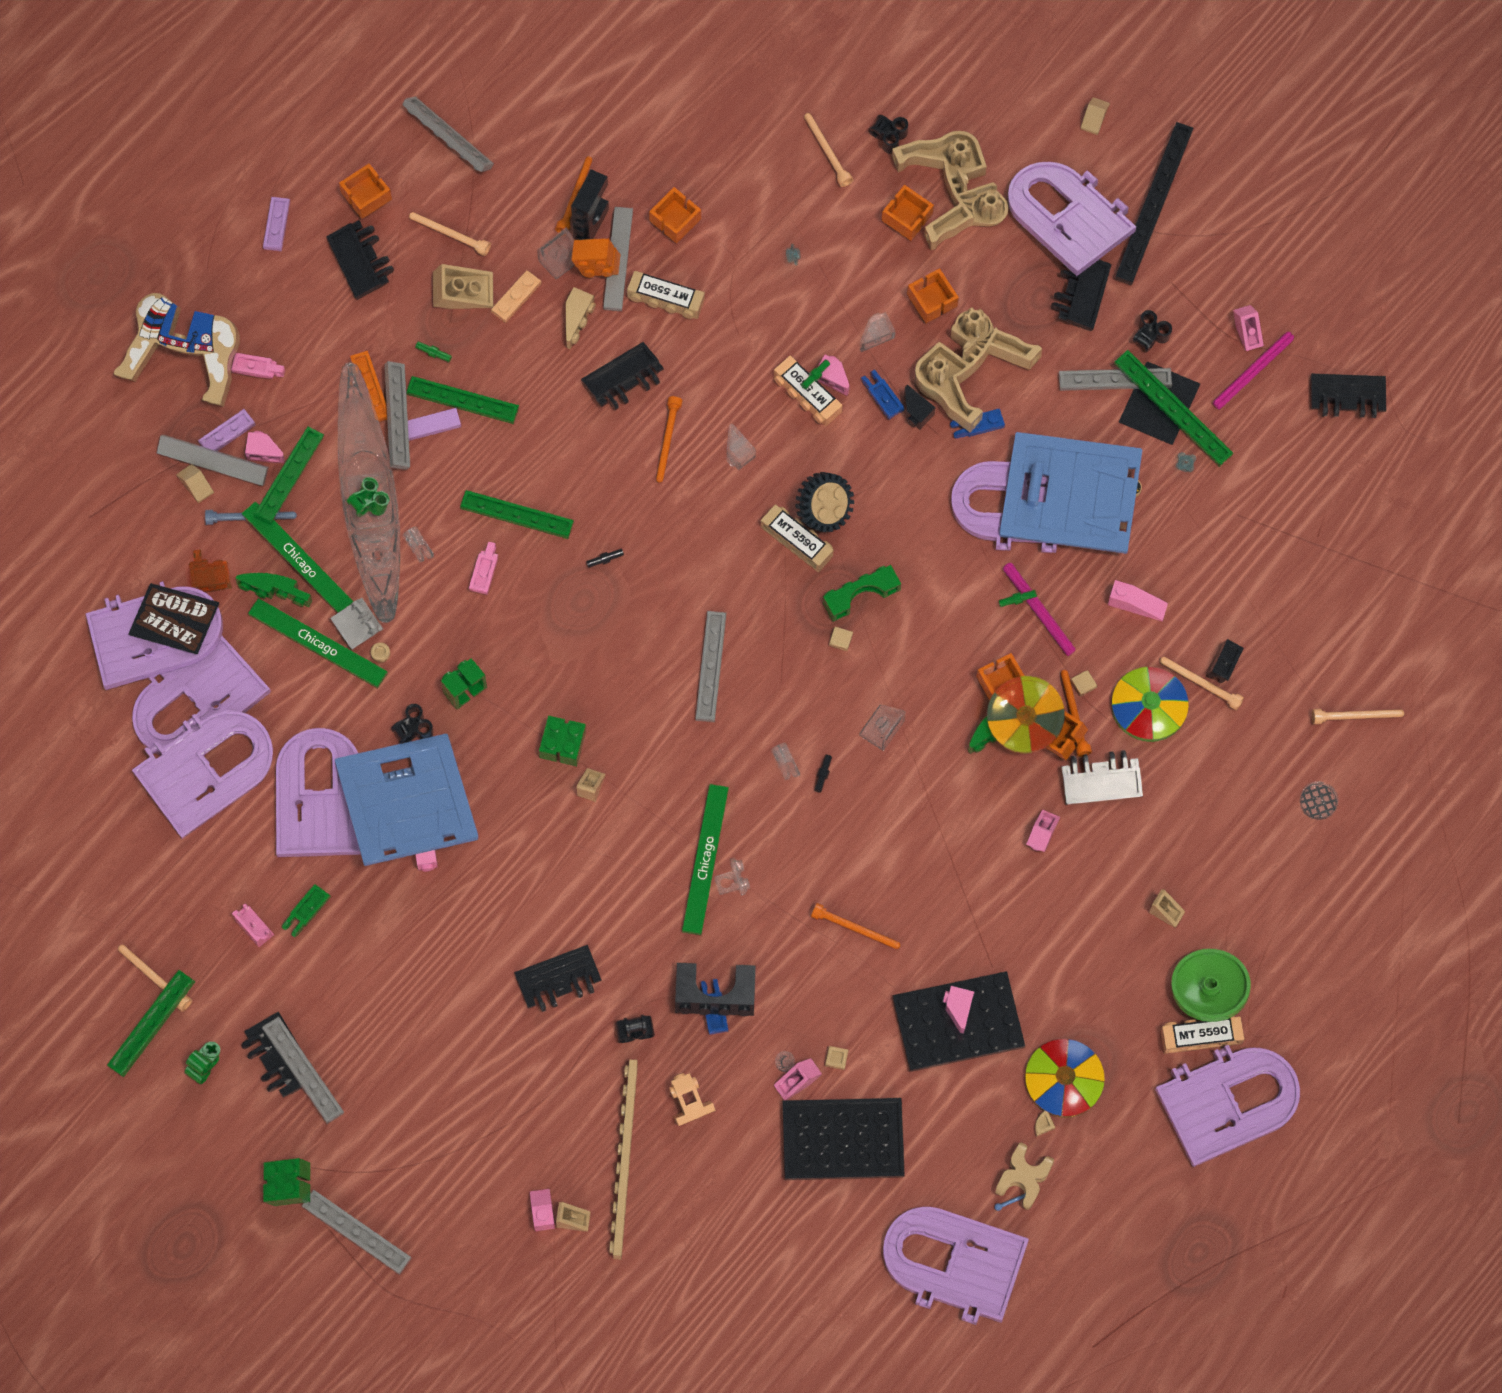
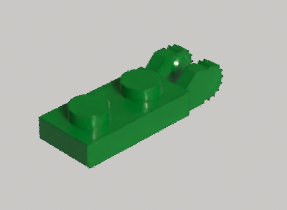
M314 884L292 910L291 915L284 922L282 928L287 930L295 919L298 920L300 923L291 934L293 937H297L331 896Z

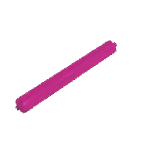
M1286 332L1213 401L1214 407L1221 409L1294 340V336L1290 332Z
M1012 563L1004 566V572L1019 592L1032 591ZM1038 597L1026 600L1067 656L1073 654L1076 650Z

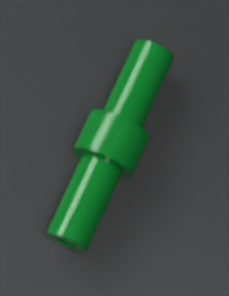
M419 341L415 348L428 353V356L433 358L438 357L447 362H450L452 359V355L440 351L436 346H429Z
M825 359L817 368H814L801 384V387L806 390L814 381H818L822 373L830 366V362Z
M1032 590L1025 593H1015L1011 597L999 600L1000 607L1014 603L1015 605L1021 604L1024 600L1037 597V592Z

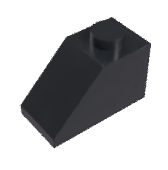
M907 384L904 390L906 419L909 425L921 430L935 415L936 407Z

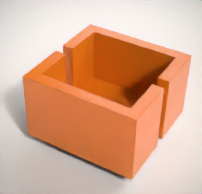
M370 163L339 182L341 194L350 205L352 204V208L361 219L392 200L391 190L381 178L379 179V175Z
M904 185L895 195L894 200L892 199L882 211V221L912 241L921 230V225L924 226L933 215L934 204Z
M673 187L649 211V221L662 231L664 229V234L677 244L701 220V209L691 200H688L686 210V196Z
M609 238L574 240L572 262L583 276L592 278L594 276L610 277L619 274L621 254Z
M940 268L926 275L925 283L924 279L920 278L908 285L907 295L925 323L940 317L941 312L945 314L958 307L959 297Z
M1012 653L996 660L995 665L992 662L978 669L976 676L990 702L994 695L997 694L996 692L1006 683L1021 678L1022 684V678H1026Z
M1065 711L1063 728L1059 736H1055L1056 740L1046 749L1066 761L1076 748L1074 743L1079 744L1088 731L1087 727L1082 721Z

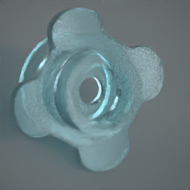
M791 244V248L786 249L787 260L789 263L795 262V265H798V260L801 258L800 250L795 248L794 244Z
M1183 452L1179 453V461L1176 464V468L1184 472H1192L1196 456L1193 454L1186 455Z

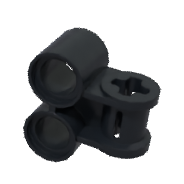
M879 114L874 125L869 127L868 132L873 137L882 140L883 150L888 154H892V149L899 147V140L907 137L909 125L904 117H897L891 121ZM888 141H893V142H895V143L889 144V143H887V142H888Z
M1146 310L1141 315L1139 322L1140 330L1136 333L1132 342H1137L1148 352L1156 341L1158 343H1167L1169 341L1172 325L1167 321L1157 323V314L1152 310ZM1144 320H1151L1152 323H1146ZM1164 330L1167 334H1162L1159 331Z
M418 704L407 706L405 711L406 718L396 722L391 727L392 732H395L399 737L400 744L410 742L416 737L424 739L434 735L432 723L424 719L422 707ZM412 712H418L419 716L413 718L410 717V714ZM423 727L429 728V731L426 733L420 732V729Z
M643 1014L637 1018H624V1020L615 1022L618 1043H628L635 1039L643 1040L655 1036L651 1016H644Z

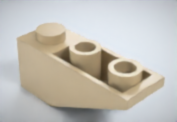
M573 287L566 301V342L568 349H571L572 345L578 342L579 332L581 328H585L588 321L587 316L589 313H593L596 306L594 295Z

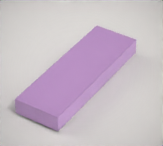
M271 197L263 249L282 251L290 199Z
M454 408L408 420L409 441L460 428L461 423L457 409Z
M243 409L199 439L198 442L202 447L219 451L256 424L245 409Z

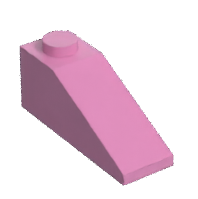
M1115 580L1108 605L1163 621L1168 603L1133 585Z

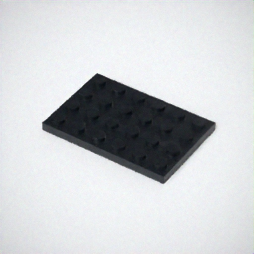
M1007 971L892 995L910 1072L1025 1048ZM951 986L974 991L964 1034L958 1031L945 1010L947 1003H943L945 992H950Z
M902 1098L786 1100L782 1102L785 1180L905 1177Z

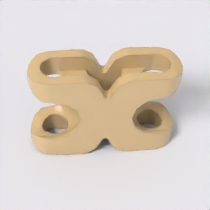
M1021 1142L1011 1157L1010 1167L1012 1170H1006L1003 1173L995 1193L1003 1196L1009 1187L1018 1186L1024 1190V1193L1026 1192L1022 1206L1029 1210L1038 1196L1040 1190L1038 1183L1046 1180L1054 1159L1047 1156L1040 1165L1030 1166L1024 1158L1027 1145Z

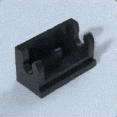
M1229 639L1221 643L1206 677L1210 679L1216 677L1219 679L1218 683L1229 681L1244 648Z

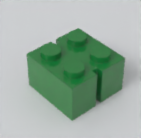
M472 658L468 661H462L457 666L458 669L456 671L447 672L441 680L443 694L456 710L471 700L465 693L466 690L475 697L487 688L486 675Z
M548 715L539 748V757L557 762V753H560V763L577 767L586 735V724L571 720L566 723L565 719Z
M300 1158L264 1162V1181H267V1184H263V1202L272 1206L310 1202V1184L298 1180L299 1177L310 1181V1162Z

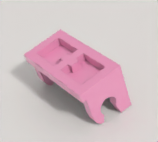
M247 904L243 905L242 910H235L232 913L234 920L258 947L274 936L272 931Z

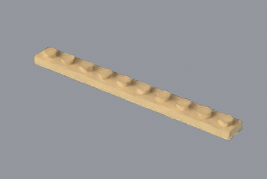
M631 1059L629 1065H625V1077H628V1084L623 1087V1096L626 1097V1104H622L621 1116H625L624 1123H620V1135H623V1143H619L618 1155L622 1156L621 1162H617L616 1174H620L619 1182H615V1194H618V1202L614 1201L613 1214L617 1215L616 1221H612L611 1233H615V1239L610 1241V1253H613V1259L622 1260L638 1060Z

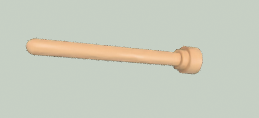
M806 113L804 118L836 170L838 183L841 187L850 185L853 182V177L849 172L843 170L812 115Z
M414 212L409 214L410 219L474 247L478 254L486 256L490 250L491 243L488 241H476Z
M1166 657L1160 659L1161 664L1228 701L1227 703L1234 710L1237 711L1244 699L1243 696L1229 694Z
M1312 710L1313 724H1322L1326 720L1404 716L1403 710L1350 712Z
M125 945L118 947L119 952L162 990L165 989L168 983ZM185 995L177 1008L181 1012L185 1011L191 1005L192 999Z

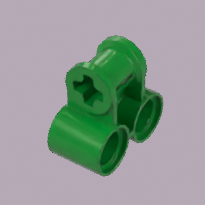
M372 477L363 479L359 491L353 493L346 501L356 510L358 517L365 515L369 511L377 516L383 515L389 504L390 497L383 491L377 492L379 485L377 480Z
M207 1042L199 1051H193L186 1061L188 1066L184 1074L199 1085H202L209 1077L211 1069L219 1061L220 1046L216 1042Z

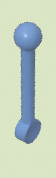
M1026 1192L1004 1203H996L995 1210L1000 1211L1002 1207L1025 1198Z

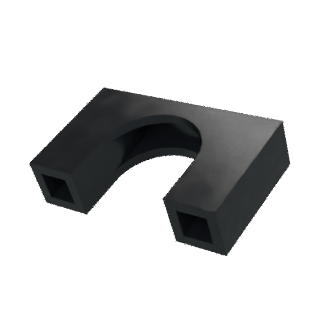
M592 169L571 205L573 238L575 240L594 239L609 211V201L601 198L608 186V176Z
M677 963L675 1013L754 1016L756 965H736L734 988L726 995L712 997L704 994L697 987V963Z

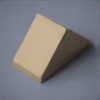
M1093 97L1088 104L1081 130L1098 135L1110 103Z
M193 464L176 474L198 503L214 493L202 472Z
M587 768L577 784V796L596 802L606 774Z
M1161 889L1149 913L1172 927H1176L1185 911L1165 890Z
M559 1202L556 1219L557 1228L588 1231L591 1212Z

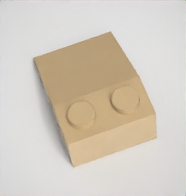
M441 264L433 271V306L447 309L492 308L493 272Z

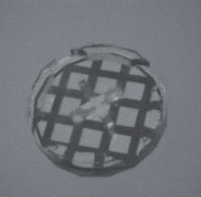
M1318 781L1305 786L1301 792L1299 802L1304 814L1312 819L1323 820L1333 815L1339 800L1337 792L1332 786Z

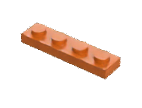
M368 351L351 355L350 359L372 423L375 424L387 420V405Z

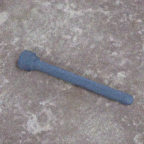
M205 510L206 525H214L218 521L246 520L242 513H217V511ZM294 511L278 512L275 519H295L297 513Z

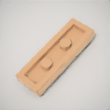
M526 271L491 309V312L506 323L541 285V280L529 271Z

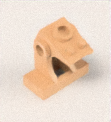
M682 1073L673 1078L674 1080L671 1081L669 1090L673 1099L678 1098L682 1113L673 1116L677 1125H683L716 1111L711 1101L702 1104L697 1092L699 1088L698 1082L695 1077L691 1078L690 1073L687 1075ZM692 1091L695 1102L685 1105L682 1095Z

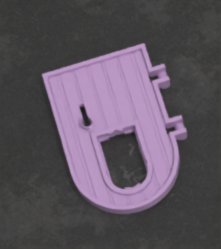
M1034 163L1020 170L1012 179L1008 192L1009 209L1014 218L1076 276L1136 231V226L1125 217L1128 213V207L1119 198L1113 204L1104 198L1095 189L1098 179L1089 171L1080 176L1070 167L1060 163ZM1086 181H1089L1090 183L1087 184L1086 187L1082 185ZM1037 182H1046L1053 186L1070 204L1067 205L1065 210L1053 216L1030 195L1028 189ZM1119 208L1120 211L1115 215L1113 211Z
M988 461L978 463L965 470L959 476L953 487L951 506L956 521L966 532L980 539L996 541V550L1011 551V541L1042 543L1041 552L1056 553L1057 544L1046 545L1043 542L1007 538V543H1000L1003 513L978 512L969 506V497L977 490H1007L1011 462ZM1025 473L1021 496L1023 500H1027L1028 485L1031 478L1029 473ZM1042 475L1041 485H1047V487H1040L1039 502L1046 501L1049 476Z
M160 582V586L165 587L164 583ZM193 587L170 588L213 600L207 593ZM116 595V600L109 601L106 598V608L86 613L105 690L186 667L206 658L216 648L222 636L223 619L219 608L216 610L199 653L194 654L128 635L144 596L123 603L119 595ZM119 607L118 610L112 611L113 608Z
M221 636L216 648L203 660L160 674L164 679L160 683L154 679L157 675L148 678L152 683L140 693L133 708V726L139 740L146 748L154 745L155 741H158L161 747L164 748L188 730L182 725L171 734H159L153 728V719L183 693L192 702H195V706L200 710L196 716L202 721L208 716L221 711L246 713L267 696L271 690L227 640ZM229 695L230 697L221 704L220 702ZM197 724L191 727L194 732L200 729ZM159 750L155 752L157 755H162Z
M221 711L200 721L196 714H194L191 719L183 722L184 727L188 730L164 748L161 747L158 741H155L154 745L145 748L149 758L132 769L134 775L181 839L254 789L268 774L273 757L272 742L265 727L254 717L239 711ZM195 724H197L200 728L196 732H194L191 728ZM244 734L248 736L253 744L252 754L229 772L219 777L215 769L210 767V762L204 755L232 735ZM159 750L162 755L156 759L153 754ZM213 787L215 789L214 792L208 793L199 801L196 800L200 795L207 792L208 788Z
M325 728L302 731L293 736L279 753L276 763L277 857L361 855L335 764L336 758L358 754L352 742L339 732ZM311 748H327L331 751L333 789H325L324 791L305 790V754ZM302 804V821L298 822L297 805Z
M1226 1045L1223 1049H1217L1213 1052L1217 1061L1192 1072L1189 1071L1185 1063L1181 1067L1171 1070L1174 1080L1155 1088L1192 1167L1272 1133L1290 1120L1299 1103L1300 1086L1295 1071L1283 1057L1263 1048H1247L1232 1053L1229 1045ZM1227 1055L1230 1061L1224 1063L1222 1057ZM1183 1074H1185L1187 1080L1181 1081L1180 1076ZM1260 1074L1273 1076L1279 1083L1278 1096L1265 1104L1241 1113L1238 1103L1234 1100V1094L1231 1093L1229 1088ZM1227 1122L1234 1124L1233 1127L1228 1126L1221 1131L1215 1132V1129L1225 1126Z
M919 1207L903 1213L891 1224L884 1240L883 1257L885 1266L894 1281L904 1289L918 1294L916 1305L931 1309L933 1300L964 1310L961 1319L963 1321L976 1325L980 1315L1002 1323L1029 1239L939 1208ZM919 1234L952 1245L951 1259L948 1261L949 1265H947L945 1272L907 1259L902 1252L904 1240L910 1235ZM970 1242V1243H972L974 1246H973V1247H969V1246H967V1243ZM975 1245L988 1249V1251L977 1249ZM924 1291L931 1293L929 1300L922 1298ZM970 1306L977 1309L975 1316L968 1314Z

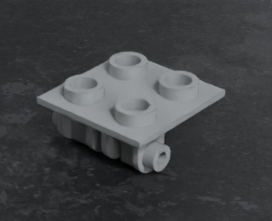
M363 598L357 599L330 618L351 650L383 630Z

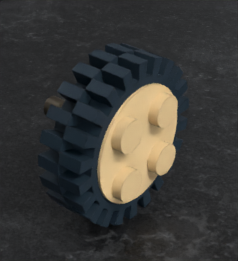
M828 472L814 473V477H807L808 482H802L801 485L804 488H799L797 491L801 493V496H796L795 499L800 501L799 504H795V507L800 509V511H797V515L801 516V522L811 529L821 532H833V529H840L839 525L844 526L846 524L844 519L849 520L851 517L847 513L848 511L853 512L854 508L849 506L854 504V500L850 499V497L854 496V493L849 491L852 487L841 476Z

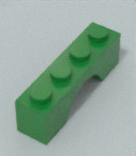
M891 565L887 567L881 566L870 575L864 574L853 583L847 582L842 588L836 591L833 589L825 593L823 605L832 621L835 622L850 614V604L858 594L874 592L886 598L901 591V582Z

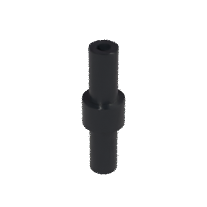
M622 548L610 553L604 552L599 554V557L587 560L586 563L588 568L599 564L604 565L610 563V560L624 556Z
M826 754L824 756L822 766L818 769L815 792L821 793L824 782L828 779L830 773L828 769L832 760L830 755Z

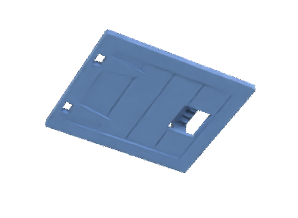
M1016 432L1000 536L1126 554L1129 547L1142 449ZM1128 469H1135L1134 478L1127 477ZM1025 473L1031 474L1027 500L1021 499ZM1042 475L1049 476L1045 502H1039ZM1120 522H1127L1126 532L1119 531Z
M448 734L335 759L364 866L478 840L477 829ZM410 757L411 767L383 773L380 764ZM455 836L454 840L444 842L445 837ZM395 849L396 853L393 854H384L385 851Z

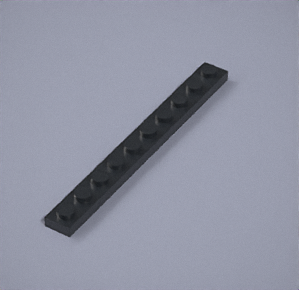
M1176 122L1135 225L1136 231L1130 238L1115 280L1133 285L1192 135L1193 127Z

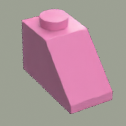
M1251 305L1233 310L1235 325L1245 350L1248 351L1264 346L1258 312Z
M824 355L820 364L826 359L830 362V366L822 373L818 382L847 396L849 394V383L842 362L834 356Z
M261 431L248 432L245 451L247 460L285 463L283 452L267 434Z
M1042 810L1033 826L1026 845L1031 846L1036 851L1045 852L1060 817Z
M435 850L416 854L418 870L427 872L438 867Z
M951 986L950 992H945L943 1003H947L945 1010L958 1031L964 1034L974 991Z
M810 1058L797 1063L774 1086L784 1101L811 1085L822 1073Z
M550 1189L531 1191L530 1198L535 1231L555 1229Z

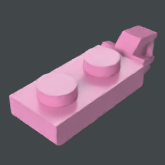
M235 353L231 368L232 373L262 378L284 377L285 374L284 366L276 365L277 363L270 358Z
M488 542L486 551L479 553L469 586L470 591L488 595L498 561V554H495L496 543Z

